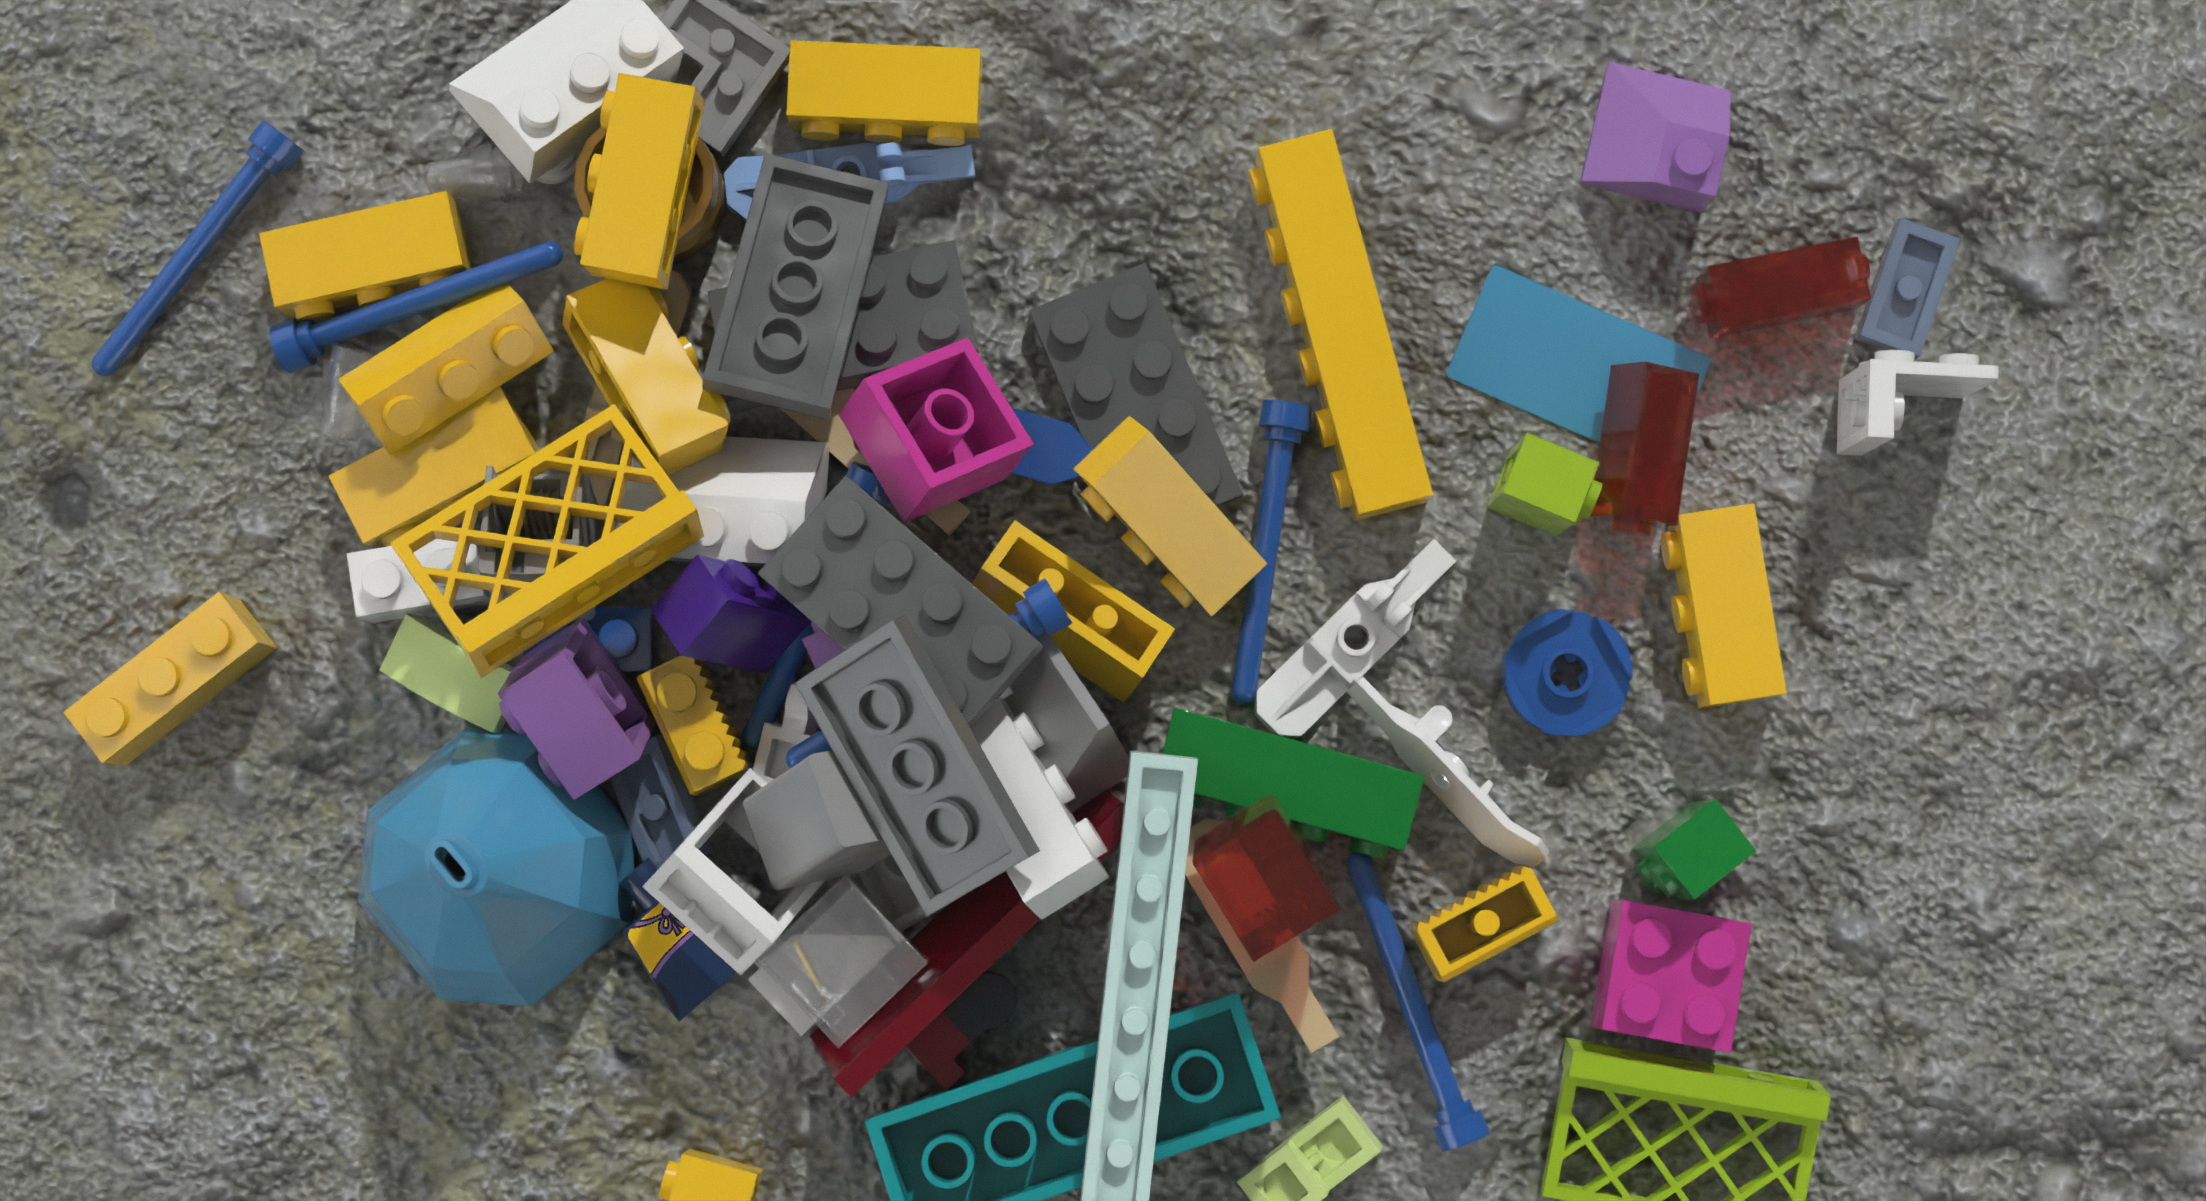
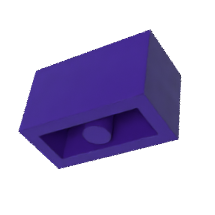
M698 554L651 609V612L681 656L765 674L811 622L758 574L760 570L746 567L734 559L722 561Z

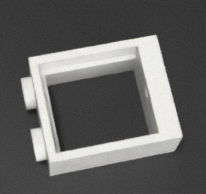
M751 768L722 797L642 886L739 975H742L775 942L825 881L822 880L793 887L772 913L769 914L699 850L725 821L759 852L743 808V801L768 783Z

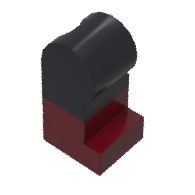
M983 972L905 1047L947 1091L967 1071L956 1056L985 1029L999 1028L1007 1023L1014 1014L1018 1002L1016 988L1011 980L1001 973Z

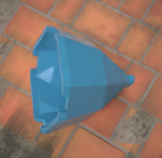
M465 728L367 811L358 902L440 1000L534 1006L632 921L634 899L619 882L634 870L638 849L623 811L600 784L573 800L563 785L561 787L553 785L542 771L538 762V754L540 752L526 733L522 735L515 731L492 733L486 729ZM450 855L453 856L466 874L463 877L459 876L450 865Z

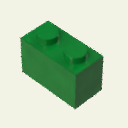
M1716 799L1689 803L1632 848L1641 861L1634 866L1641 880L1654 895L1660 897L1665 893L1671 900H1695L1756 852L1752 844Z

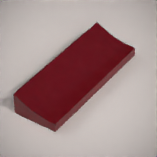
M1108 789L1072 812L1077 823L1087 818L1103 841L1108 852L1098 857L1100 862L1120 844L1124 803ZM1006 871L947 905L810 1035L826 1060L833 1079L851 1098L1040 919L1023 902Z

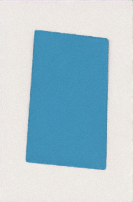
M1494 265L1482 288L1447 369L1446 376L1664 470L1668 465L1711 364V358Z

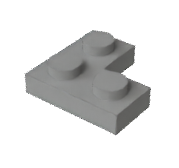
M674 0L660 21L684 47L682 56L702 69L691 84V86L697 88L705 101L699 137L708 148L724 157L789 64L790 48L719 0Z

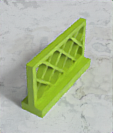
M1565 1038L1561 1059L1564 1068L1541 1186L1543 1197L1565 1201H1666V1198L1676 1193L1681 1201H1690L1682 1187L1714 1167L1731 1191V1194L1721 1201H1746L1745 1199L1776 1178H1778L1789 1194L1788 1201H1806L1821 1120L1827 1121L1831 1095L1819 1081L1586 1040ZM1576 1086L1604 1091L1616 1109L1584 1130L1572 1113ZM1615 1093L1634 1097L1622 1104ZM1651 1099L1668 1102L1680 1120L1648 1141L1629 1114ZM1678 1104L1698 1108L1685 1115ZM1715 1110L1732 1113L1744 1131L1711 1152L1693 1125ZM1742 1115L1761 1119L1749 1126ZM1624 1119L1642 1146L1610 1167L1592 1140ZM1778 1122L1802 1125L1798 1148L1777 1163L1773 1161L1757 1138ZM1569 1123H1571L1578 1135L1566 1143ZM1688 1130L1706 1157L1674 1178L1656 1151ZM1752 1141L1769 1168L1737 1189L1719 1162ZM1584 1145L1588 1147L1604 1170V1172L1583 1186L1559 1182L1563 1159ZM1650 1156L1668 1182L1647 1197L1631 1195L1618 1176ZM1794 1167L1790 1185L1783 1173ZM1612 1181L1619 1192L1602 1190L1601 1188Z

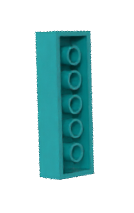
M1234 990L1170 1012L1153 1162L1281 1119L1239 992ZM1098 1037L950 1087L947 1091L944 1089L869 1115L864 1121L890 1200L1042 1201L1082 1187Z

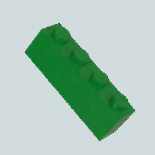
M1176 707L1172 713L1161 753L1198 759L1193 808L1200 809L1202 800L1205 798L1227 804L1225 816L1242 822L1262 826L1265 815L1289 821L1287 833L1304 839L1324 843L1327 832L1352 839L1349 847L1350 851L1382 860L1387 859L1389 849L1398 852L1405 851L1425 775Z

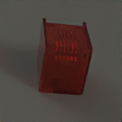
M1274 795L1262 798L1194 841L1193 866L1253 962L1339 911L1333 887L1278 798Z

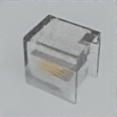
M850 875L843 876L756 959L763 969L838 1048L931 961Z

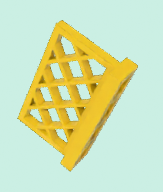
M613 404L393 540L390 544L458 642L480 678H483L702 539L704 533L696 507L683 490L679 492L616 405ZM614 429L624 443L620 464L586 460L589 444ZM575 453L574 458L568 457L571 454ZM633 456L642 468L631 467ZM547 469L570 472L564 499L530 495L534 477ZM582 474L616 479L609 507L575 502ZM627 481L653 484L664 497L663 500L644 512L621 508ZM519 487L518 493L512 492ZM491 504L514 507L507 535L474 530L478 512ZM526 509L560 514L553 542L519 537ZM571 516L606 520L601 539L588 547L565 544ZM463 522L462 528L456 527L457 525ZM617 522L625 523L616 529ZM435 539L458 542L450 570L423 567L414 555V552ZM470 544L503 549L496 577L463 573ZM515 551L549 555L545 574L531 583L510 580L509 575ZM561 557L569 558L560 564ZM434 582L446 584L444 596ZM459 586L493 591L488 610L463 625L453 611ZM505 593L512 594L503 600Z

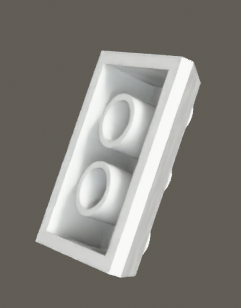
M571 0L449 83L448 90L529 183H532L582 148L586 140L601 127L600 113L603 98L607 90L615 91L618 73L674 83L677 80L684 47L642 0Z
M726 436L721 452L668 475L679 492L683 490L696 507L704 537L667 561L691 562L698 554L722 561L734 559L745 566L764 567L826 498L830 443ZM633 456L631 467L642 468ZM627 481L621 508L644 512L663 500L664 497L653 484ZM617 522L616 529L625 523Z

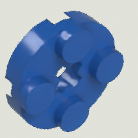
M1553 610L1529 621L1515 634L1509 648L1502 657V683L1510 706L1522 721L1546 736L1578 737L1601 729L1619 714L1626 701L1624 699L1629 691V681L1632 679V660L1621 635L1608 622L1596 616L1592 617L1585 612H1575V610ZM1559 656H1563L1567 663H1573L1578 660L1584 671L1576 677L1579 688L1575 691L1570 692L1564 684L1555 686L1551 680L1550 675L1556 671L1553 661Z

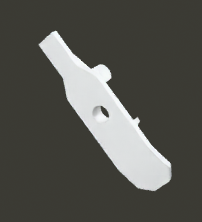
M1433 539L1394 578L1365 584L1256 691L1254 715L1273 734L1286 738H1300L1409 631L1416 600L1456 560ZM1357 626L1366 632L1367 643L1364 648L1354 650L1346 645L1344 633L1347 628Z
M1363 676L1346 691L1387 734L1402 761L1414 773L1425 775L1423 783L1484 846L1516 864L1535 867L1546 860L1550 851L1542 839L1512 822L1489 797L1488 793L1493 783L1488 780L1478 787L1469 778V771L1465 764L1456 755L1444 751L1435 742L1452 724V714L1446 707L1434 706L1418 719L1390 705Z

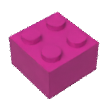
M968 337L864 378L839 414V417L904 523L1005 480L1034 445Z
M1611 900L1590 1026L1602 1030L1731 1053L1752 923L1626 900Z

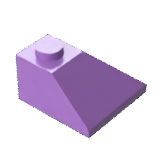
M1609 62L1605 71L1580 184L1702 213L1716 197L1730 137L1731 90Z

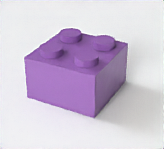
M584 617L521 656L497 693L502 700L500 701V709L507 723L516 733L520 735L523 733L527 734L540 752L538 754V762L546 777L556 787L563 785L573 800L638 761L656 723L648 707Z

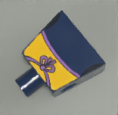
M648 857L619 882L643 910L641 914L626 926L623 932L671 1013L680 1022L731 978L736 971L642 887L659 869Z

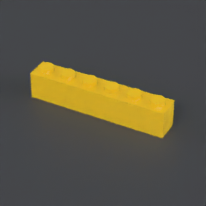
M1333 129L1259 147L1255 161L1257 167L1248 169L1249 182L1256 205L1267 204L1273 228L1264 230L1266 245L1273 266L1283 264L1290 288L1281 290L1282 303L1289 326L1300 325L1306 348L1297 351L1298 361L1306 387L1316 385L1323 409L1314 411V418L1323 448L1333 446L1339 470L1331 472V481L1340 509L1350 507L1353 521H1358L1427 503L1433 496V491Z

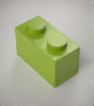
M1526 433L1509 451L1487 508L1557 537L1572 525L1578 527L1583 518L1588 519L1603 485V483L1593 480L1600 462Z

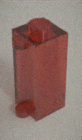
M1858 237L1710 265L1696 278L1698 286H1693L1691 289L1694 315L1699 324L1706 323L1709 339L1857 310L1871 299L1867 281L1870 277L1869 261L1865 254H1861Z
M1646 361L1611 365L1597 461L1600 463L1594 476V480L1603 483L1590 516L1600 517V520L1613 522L1612 531L1628 535L1650 536L1651 526H1677L1700 374Z

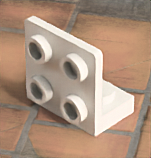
M1883 350L1875 352V359L1860 362L1859 367L1839 379L1837 454L1862 456L1893 439L1894 430L1899 431L1903 424L1904 396L1966 398L1997 381L1999 366L1979 365L1978 355L1966 353L1943 354L1939 356V363L1917 362L1915 361V353L1911 351Z

